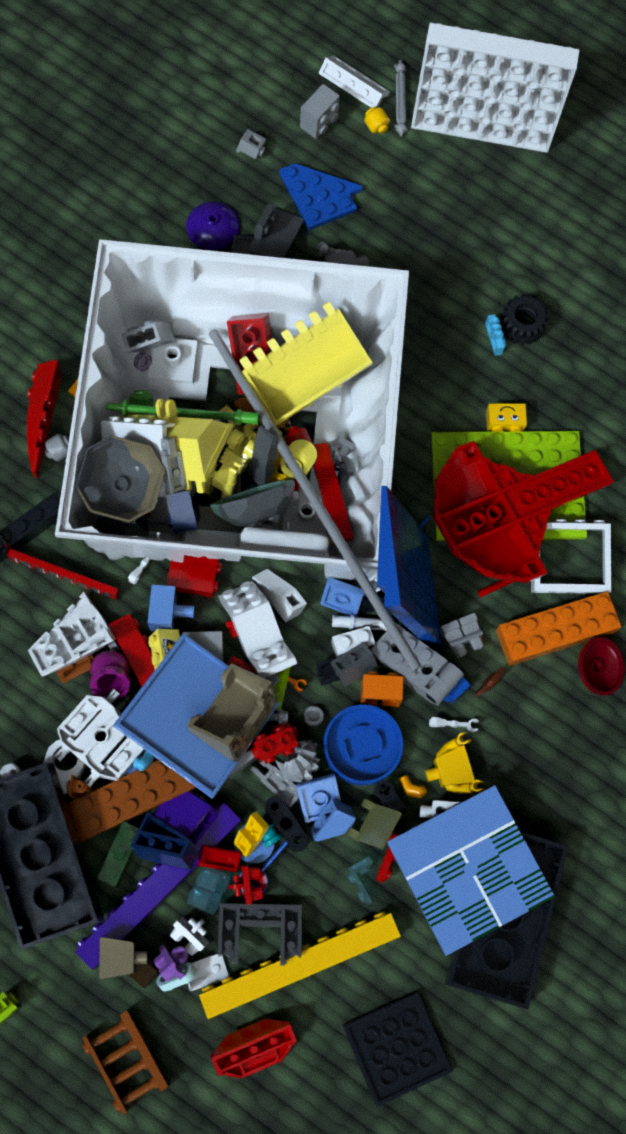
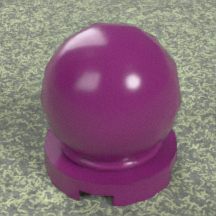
M112 650L103 651L93 659L90 667V687L94 696L106 698L115 689L120 694L116 698V700H119L129 692L130 668L127 659L121 653Z

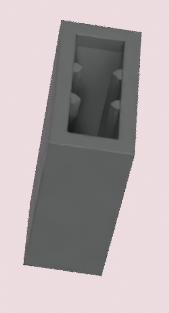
M146 515L131 523L103 516L97 519V526L95 527L102 534L149 536V524Z

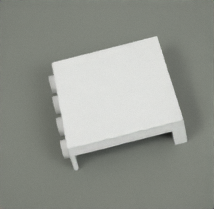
M109 416V420L101 421V437L104 440L113 435L149 445L162 464L161 439L167 437V427H174L175 423H166V419H155L154 422H151V418H140L139 421H136V417H124V420H121V416ZM164 478L159 497H166L168 495Z

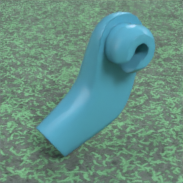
M145 751L143 758L136 757L134 759L133 767L139 768V771H144L154 761L155 757Z

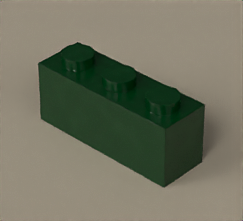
M124 821L122 822L97 877L99 881L115 888L119 887L134 854L130 846L139 828Z

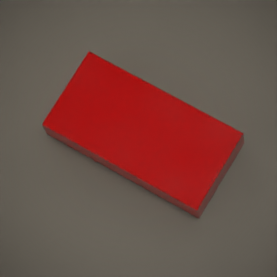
M202 844L197 865L237 873L242 852Z

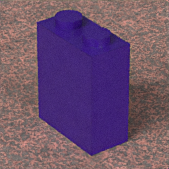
M188 791L158 806L153 816L187 837L195 845L218 814L209 804Z

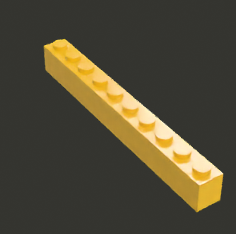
M384 911L375 915L374 921L367 923L366 920L356 923V928L348 931V928L337 931V936L329 939V936H325L317 940L318 944L310 947V944L301 947V958H298L296 955L287 959V964L284 966H280V961L272 964V961L269 960L260 964L261 969L253 972L252 968L241 972L242 977L234 980L232 976L222 980V985L214 988V985L203 988V993L199 997L207 1018L215 1017L401 937L392 914L386 915Z

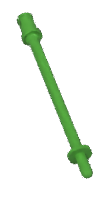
M124 399L123 404H106L107 410L121 411L124 417H127L128 412L157 414L155 406L131 405L127 399ZM176 408L177 415L183 417L233 420L237 425H241V423L259 424V412H244L242 409H238L232 413Z

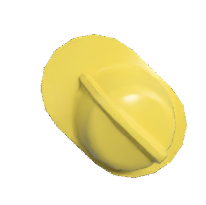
M299 439L292 442L288 448L306 476L316 461L317 450L311 442ZM282 457L280 468L284 475H286L287 479H296Z

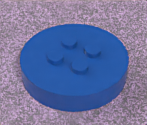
M354 705L340 711L329 723L323 740L324 757L331 771L341 780L357 786L373 785L390 776L399 764L403 753L402 733L396 721L386 711L372 705Z

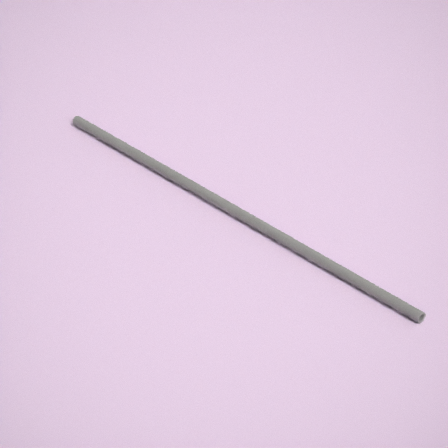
M216 329L209 332L210 338L254 411L259 412V419L265 429L275 436L277 449L413 673L420 672L423 667L384 606V603Z

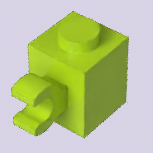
M2 992L0 994V1025L20 1008L17 1004L19 1000L12 992L9 994Z

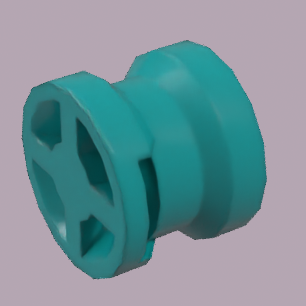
M274 824L269 826L262 838L266 849L283 838L275 830Z

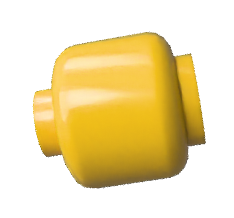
M375 106L365 113L364 122L372 133L383 134L388 130L390 118L383 108Z

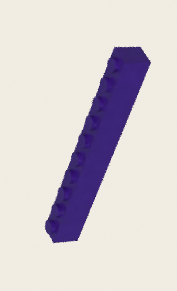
M225 803L221 806L217 804L213 808L218 816L194 845L199 852L201 851L202 844L217 847L241 823V819ZM199 855L192 870L158 863L151 870L153 874L148 879L144 877L137 884L138 889L133 894L129 892L122 899L123 904L118 909L114 907L107 914L108 919L103 924L99 922L91 930L93 934L88 939L84 937L76 945L78 949L75 952L92 970H95L99 966L100 937L124 941L198 866Z

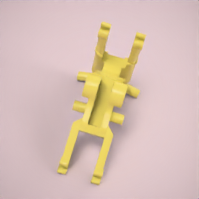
M246 424L241 432L237 429L231 432L226 442L229 446L225 449L224 455L219 460L223 465L216 471V461L207 482H205L204 493L209 496L215 486L222 491L221 499L233 495L237 475L244 472L245 468L248 467L247 464L252 460L253 447L257 435L253 429L258 427L259 424Z

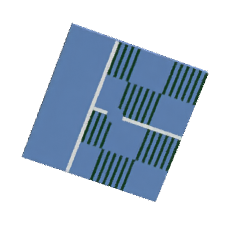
M496 786L477 794L387 842L445 956L555 897Z

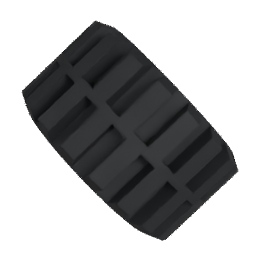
M521 294L520 297L516 295L513 300L510 299L505 305L500 324L503 333L507 334L506 338L508 340L511 338L515 344L517 341L519 345H523L524 342L528 345L532 341L536 342L542 336L548 323L549 315H547L548 309L544 308V302L540 303L538 297L534 299L532 298L533 295L530 294L528 297L525 294ZM520 314L527 315L532 319L533 324H522L515 316Z

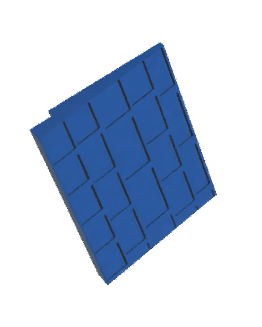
M381 486L377 586L385 593L384 606L427 646H442L428 535L387 486Z

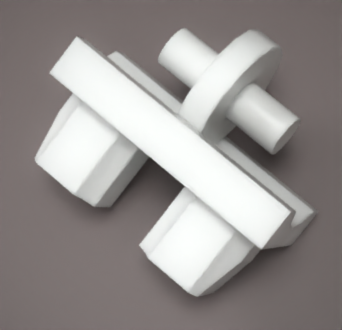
M182 917L173 925L175 928L170 936L177 942L181 941L185 936L190 941L185 949L191 956L204 949L209 943L204 937L207 931L202 927L205 923L203 919L197 923L193 918L187 921Z

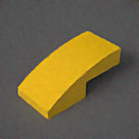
M258 812L250 815L245 828L239 830L234 841L235 846L245 857L250 856L269 828V825Z

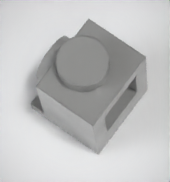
M247 129L240 139L236 152L240 153L241 151L254 159L257 156L262 157L266 149L264 147L266 139Z

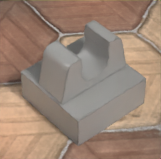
M340 436L329 443V450L333 452L332 458L340 461L341 457L345 458L354 451L355 447L354 443Z

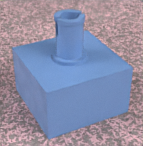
M151 586L148 614L150 632H155L157 629H174L176 616L194 618L195 606L177 605L175 586Z

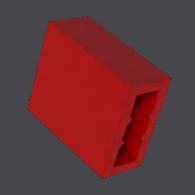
M184 555L183 563L170 562L166 586H175L176 592L213 598L214 592L218 591L219 581H216L217 574H221L222 563L219 562V559H208L205 556L198 558Z

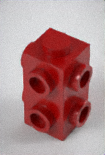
M285 726L274 730L275 734L267 736L265 733L255 737L256 741L252 743L253 747L251 748L254 759H258L259 762L265 761V764L277 760V755L283 753L284 756L294 753V748H297L299 745L292 728L286 729Z

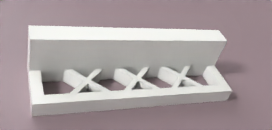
M335 55L326 57L319 71L320 75L371 108L375 106L378 108L382 98L387 97L390 93L389 90Z

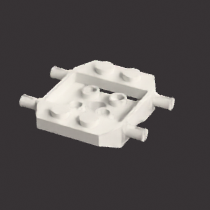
M115 689L106 698L86 695L57 728L62 748L54 757L61 762L65 755L71 751L91 769V775L85 780L89 787L100 777L118 781L132 766L134 759L145 751V749L127 737L104 765L101 764L125 736L113 727L121 715L112 706V702L120 695ZM104 731L106 732L105 740L97 741L96 734Z

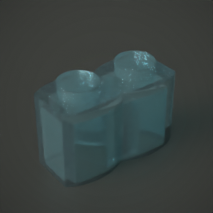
M203 867L197 875L196 885L188 894L187 904L213 915L217 911L221 897L229 885L230 877L213 868Z

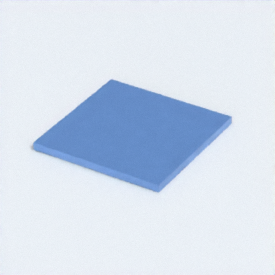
M183 633L114 723L113 727L213 799L239 761L234 762L226 758L190 733L188 723L191 717L197 714L204 716L223 689L221 675L229 666ZM276 701L273 711L271 712L263 726L266 724L270 716L273 714L277 706L280 704L279 702Z

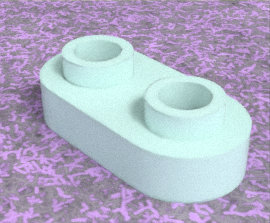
M185 962L179 965L185 975L181 980L174 976L166 982L160 974L156 984L162 991H169L190 983L196 973L191 963Z

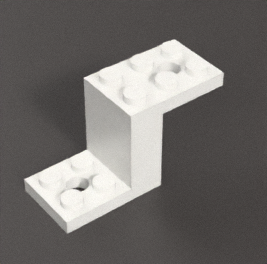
M254 581L244 582L240 587L226 590L218 596L232 620L245 656L258 676L266 678L297 664L295 656L283 641L269 601Z

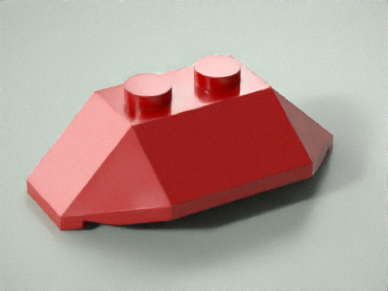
M264 1019L226 1035L210 1057L218 1075L245 1078L282 1062L297 1040L290 1022Z

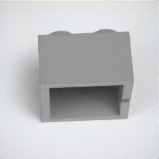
M322 84L301 107L300 128L315 139L323 135L327 131L328 126L338 119L340 95Z

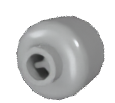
M56 434L45 442L46 449L44 450L46 456L58 462L67 457L69 437Z

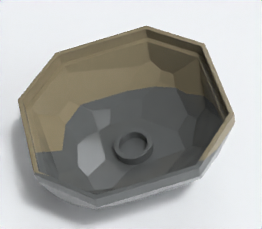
M111 435L86 449L75 487L89 512L131 523L155 510L165 469L151 446Z

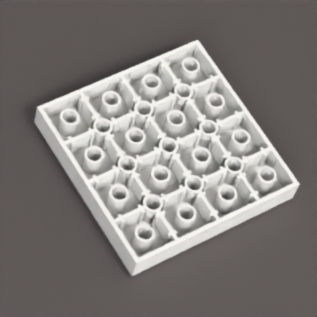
M430 23L411 128L548 153L577 69L579 49L507 37L495 33H485L478 30L446 26L440 23Z

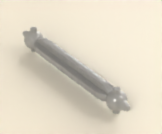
M399 60L398 64L394 65L397 71V124L395 128L400 137H402L403 133L408 131L405 125L406 79L404 73L407 69L402 60Z

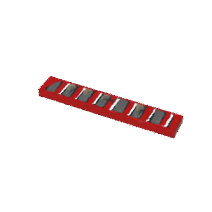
M10 549L7 554L13 562L117 600L120 595L118 589L17 550Z

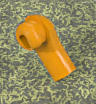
M408 775L399 778L407 796L420 799L426 795V788L422 785H413Z

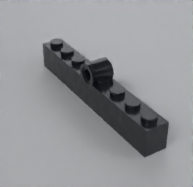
M55 492L0 531V563L8 558L7 554L10 549L19 550L57 522L60 498Z

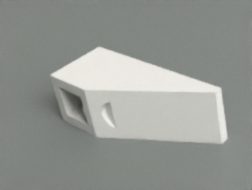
M269 569L252 577L285 622L301 614L307 603L296 588Z

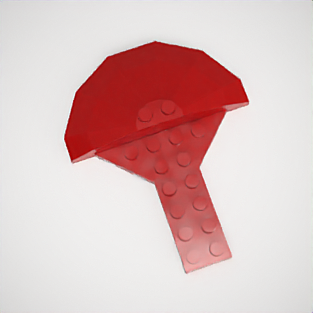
M471 441L456 447L435 479L433 519L454 556L488 578L529 583L548 573L538 555L551 510L610 486L614 481L596 450L532 476L527 473H519L514 468L504 464L499 465L491 462L490 459L483 457L475 441Z

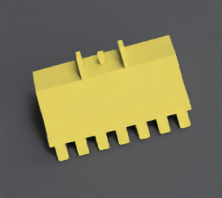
M330 302L322 306L327 313V316L323 319L319 317L316 311L308 315L313 322V325L309 328L305 326L302 320L295 323L296 328L300 332L297 336L293 337L288 329L281 332L282 337L286 341L283 345L279 346L274 338L267 341L272 350L269 354L265 355L261 347L253 350L258 359L254 364L250 362L247 356L239 360L244 367L243 374L275 426L307 406H313V402L333 389L341 388L344 382L373 364L339 308L335 310Z

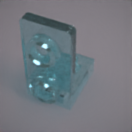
M370 856L347 869L349 873L346 874L352 885L356 884L359 890L357 895L361 902H366L367 905L371 904L372 900L358 878L357 873L363 875L371 870L370 866L373 864Z

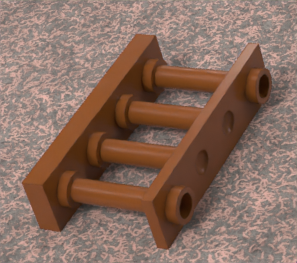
M129 1010L120 1014L121 1020H119V1024L91 1040L88 1035L82 1038L84 1040L82 1043L84 1051L87 1055L91 1054L115 1099L112 1103L118 1113L121 1111L123 1115L129 1111L126 1105L153 1088H159L160 1091H163L169 1087L165 1076ZM128 1031L132 1037L129 1039V1043L101 1059L95 1048L120 1032ZM132 1050H139L142 1056L139 1062L115 1077H110L106 1066ZM142 1069H149L152 1074L150 1080L124 1097H121L116 1086Z

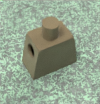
M100 937L99 979L135 973V964H147V951H135L134 942Z

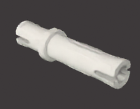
M354 615L332 616V627L353 630L354 628L360 629L370 626L371 630L387 631L381 619L354 617Z

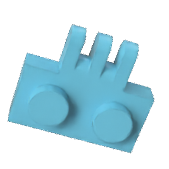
M495 314L489 315L485 325L494 355H502L506 347V341L501 330L500 320Z

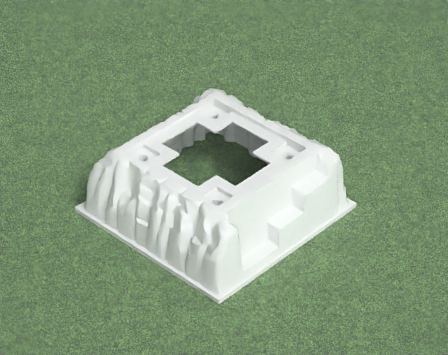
M99 239L55 536L57 538L84 540L95 551L105 553L109 560H117L128 556L131 558L148 557L151 560H164L166 558L170 561L183 563L184 555L198 558L205 556L208 559H225L227 561H240L241 556L324 564V573L327 579L328 577L339 581L355 579L339 549L329 546V539L326 536L330 535L300 485L298 503H292L290 500L286 512L279 518L280 521L271 525L268 523L263 524L262 528L246 527L242 529L223 520L213 512L211 507L199 506L201 520L198 529L174 534L173 528L170 529L168 524L169 508L166 497H158L155 510L151 512L150 517L147 516L149 536L146 537L102 534L95 529L97 519L103 516L89 512L75 487L86 449L102 441L101 421L109 420V416L122 415L121 411L107 410V403L123 404L124 399H127L129 402V395L134 393V390L149 391V394L153 396V406H156L155 404L158 399H164L165 402L169 398L206 401L210 367L229 369L209 336L211 330L216 329L231 353L227 320L232 316L269 313L272 338L281 346L286 343L281 332L288 329L293 337L297 336L300 332L296 328L295 323L302 320L305 326L309 328L313 325V322L308 315L316 311L319 317L323 319L327 316V313L322 306L330 302L335 310L339 308L373 364L344 382L341 388L333 389L313 402V406L309 405L301 411L317 412L314 444L328 443L329 446V443L339 436L355 444L354 451L345 458L341 457L340 462L343 461L347 464L348 475L344 487H340L353 534V541L346 543L365 574L370 569H378L381 486H387L391 491L409 271ZM150 320H162V322L170 323L175 341L145 352L127 353L121 334L128 332V328L133 326L142 327L144 322ZM170 355H176V356H177L176 358H173V359L169 358ZM312 466L309 482L323 503L314 467ZM192 481V490L190 491L193 496L195 495V481ZM304 509H309L312 513L310 515H304L302 511Z

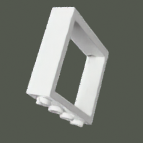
M547 520L546 529L602 530L603 585L540 584V578L531 581V593L601 594L607 591L611 593V524H605L604 520H595L593 523H586V520H574V523H567V520H555V523H548Z

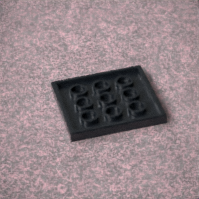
M419 992L343 1025L345 1034L376 1107L453 1072Z

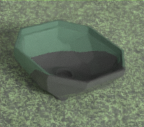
M280 480L257 486L222 498L210 504L216 515L234 526L262 528L263 524L268 523L271 525L280 521L279 518L286 512L292 498L295 482L294 480Z

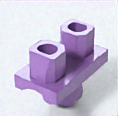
M164 944L158 948L161 954L153 960L159 969V973L166 982L174 976L181 980L185 975L179 965L185 963L188 959L187 950L179 946L174 948L169 954Z

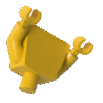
M468 732L460 733L458 737L445 743L437 752L436 758L433 761L435 768L425 770L428 782L439 779L441 788L445 787L447 791L459 795L473 793L474 791H485V789H478V784L484 781L474 779L465 745L461 746L471 742V739L463 740L464 734Z

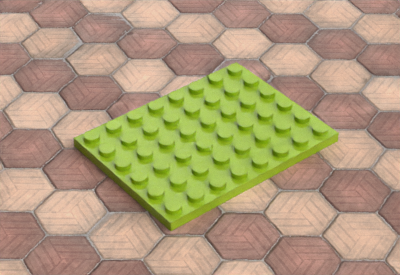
M579 431L432 432L433 491L435 479L456 447L475 441L483 457L490 459L491 462L499 465L504 464L514 468L519 473H527L534 476L580 457ZM584 497L551 510L548 523H555V520H567V523H574V520H586ZM435 523L436 541H445ZM546 529L542 540L586 539L587 530Z

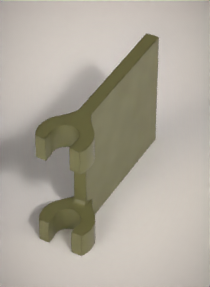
M364 799L360 806L368 809L369 813L359 831L349 827L345 835L352 837L356 842L360 841L383 850L402 813Z

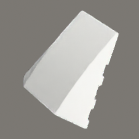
M84 592L79 596L81 599L75 606L72 604L67 609L68 613L61 620L58 618L53 623L54 628L49 633L45 632L28 650L42 677L86 658L116 639L101 613Z

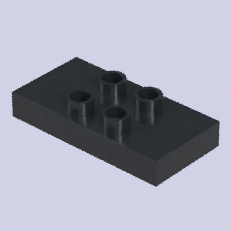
M46 762L0 779V887L20 950L104 920L53 762Z
M520 831L555 897L453 952L444 985L528 1010L568 846Z

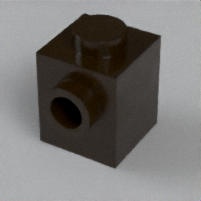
M148 957L147 964H135V973L128 975L140 986L146 988L158 974V971L153 967L154 962Z

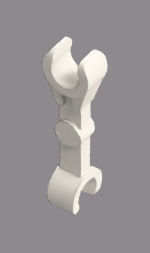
M148 557L144 558L140 566L131 572L128 577L130 583L135 585L138 582L143 569L148 566L151 559Z
M432 717L429 720V726L466 727L469 732L474 733L479 729H473L470 724L472 722L479 723V720L471 719L467 723L456 720L446 721L445 719Z

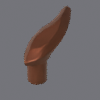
M499 668L496 672L489 675L474 694L478 696L494 688L504 675V670Z

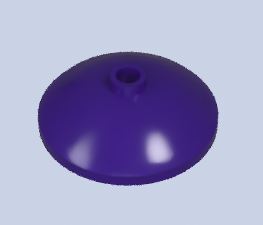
M206 202L191 211L186 222V229L189 239L200 249L220 251L232 245L234 234L239 235L240 222L235 211L226 204Z

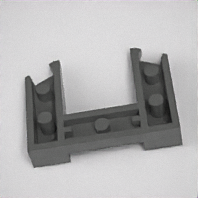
M220 903L219 957L224 954L233 959L232 963L234 965H238L240 927H281L280 966L286 965V960L296 955L298 958H301L302 905Z

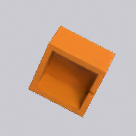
M367 672V674H363L360 705L378 706V699L382 700L381 706L399 707L403 699V676H399L398 673L379 675L378 672Z

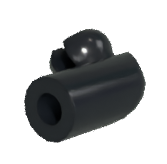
M336 461L334 468L335 471H339L337 479L339 486L343 488L348 475L347 464L343 461Z

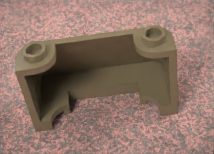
M231 664L221 675L223 689L204 716L197 714L191 717L188 729L190 733L220 754L237 762L273 711L277 699L272 681Z

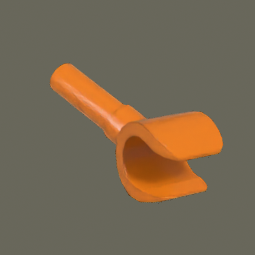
M288 677V682L293 684L298 692L303 691L298 687V682L307 685L303 679L295 680Z

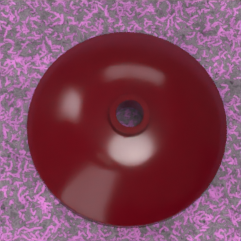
M604 637L592 638L581 648L578 657V671L585 687L593 694L606 696L613 694L621 686L625 672L624 660L619 648L610 639Z

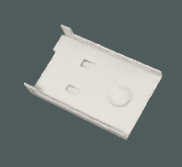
M216 954L191 963L196 973L194 979L188 983L190 991H194L229 978L223 956L219 957Z

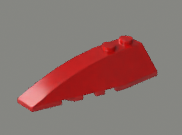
M57 360L38 364L37 370H34L32 374L33 386L28 391L27 444L31 471L34 478L39 476L45 442L48 438L62 379V373Z

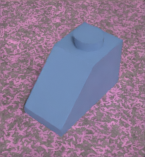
M332 798L310 828L314 840L318 842L345 834L349 827H352L356 819L352 807Z

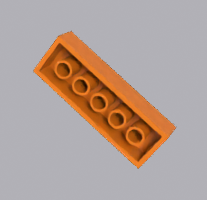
M607 591L501 624L496 629V633L508 666L585 643L592 638L616 633L621 628V624Z

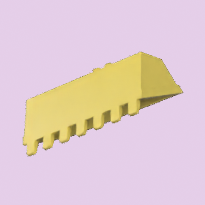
M164 399L156 401L157 416L128 414L127 417H136V421H139L140 418H151V422H154L155 419H166V423H175L174 427H167V437L175 438V445L182 453L187 486L184 491H191L192 481H195L197 492L204 493L205 482H207L234 425L214 419L178 417L176 403L172 399L166 402Z

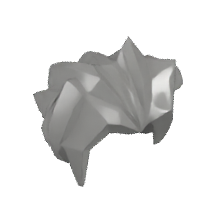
M312 740L297 741L299 746L295 748L294 753L288 755L287 761L284 763L275 760L286 780L298 783L302 782V780L309 781L312 779L311 772L318 770L319 759L316 757L315 752L317 743H312Z

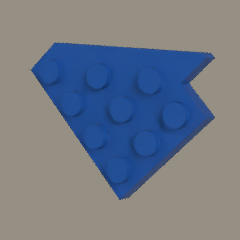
M296 163L279 169V175L309 231L357 211L351 196L363 191L361 185Z

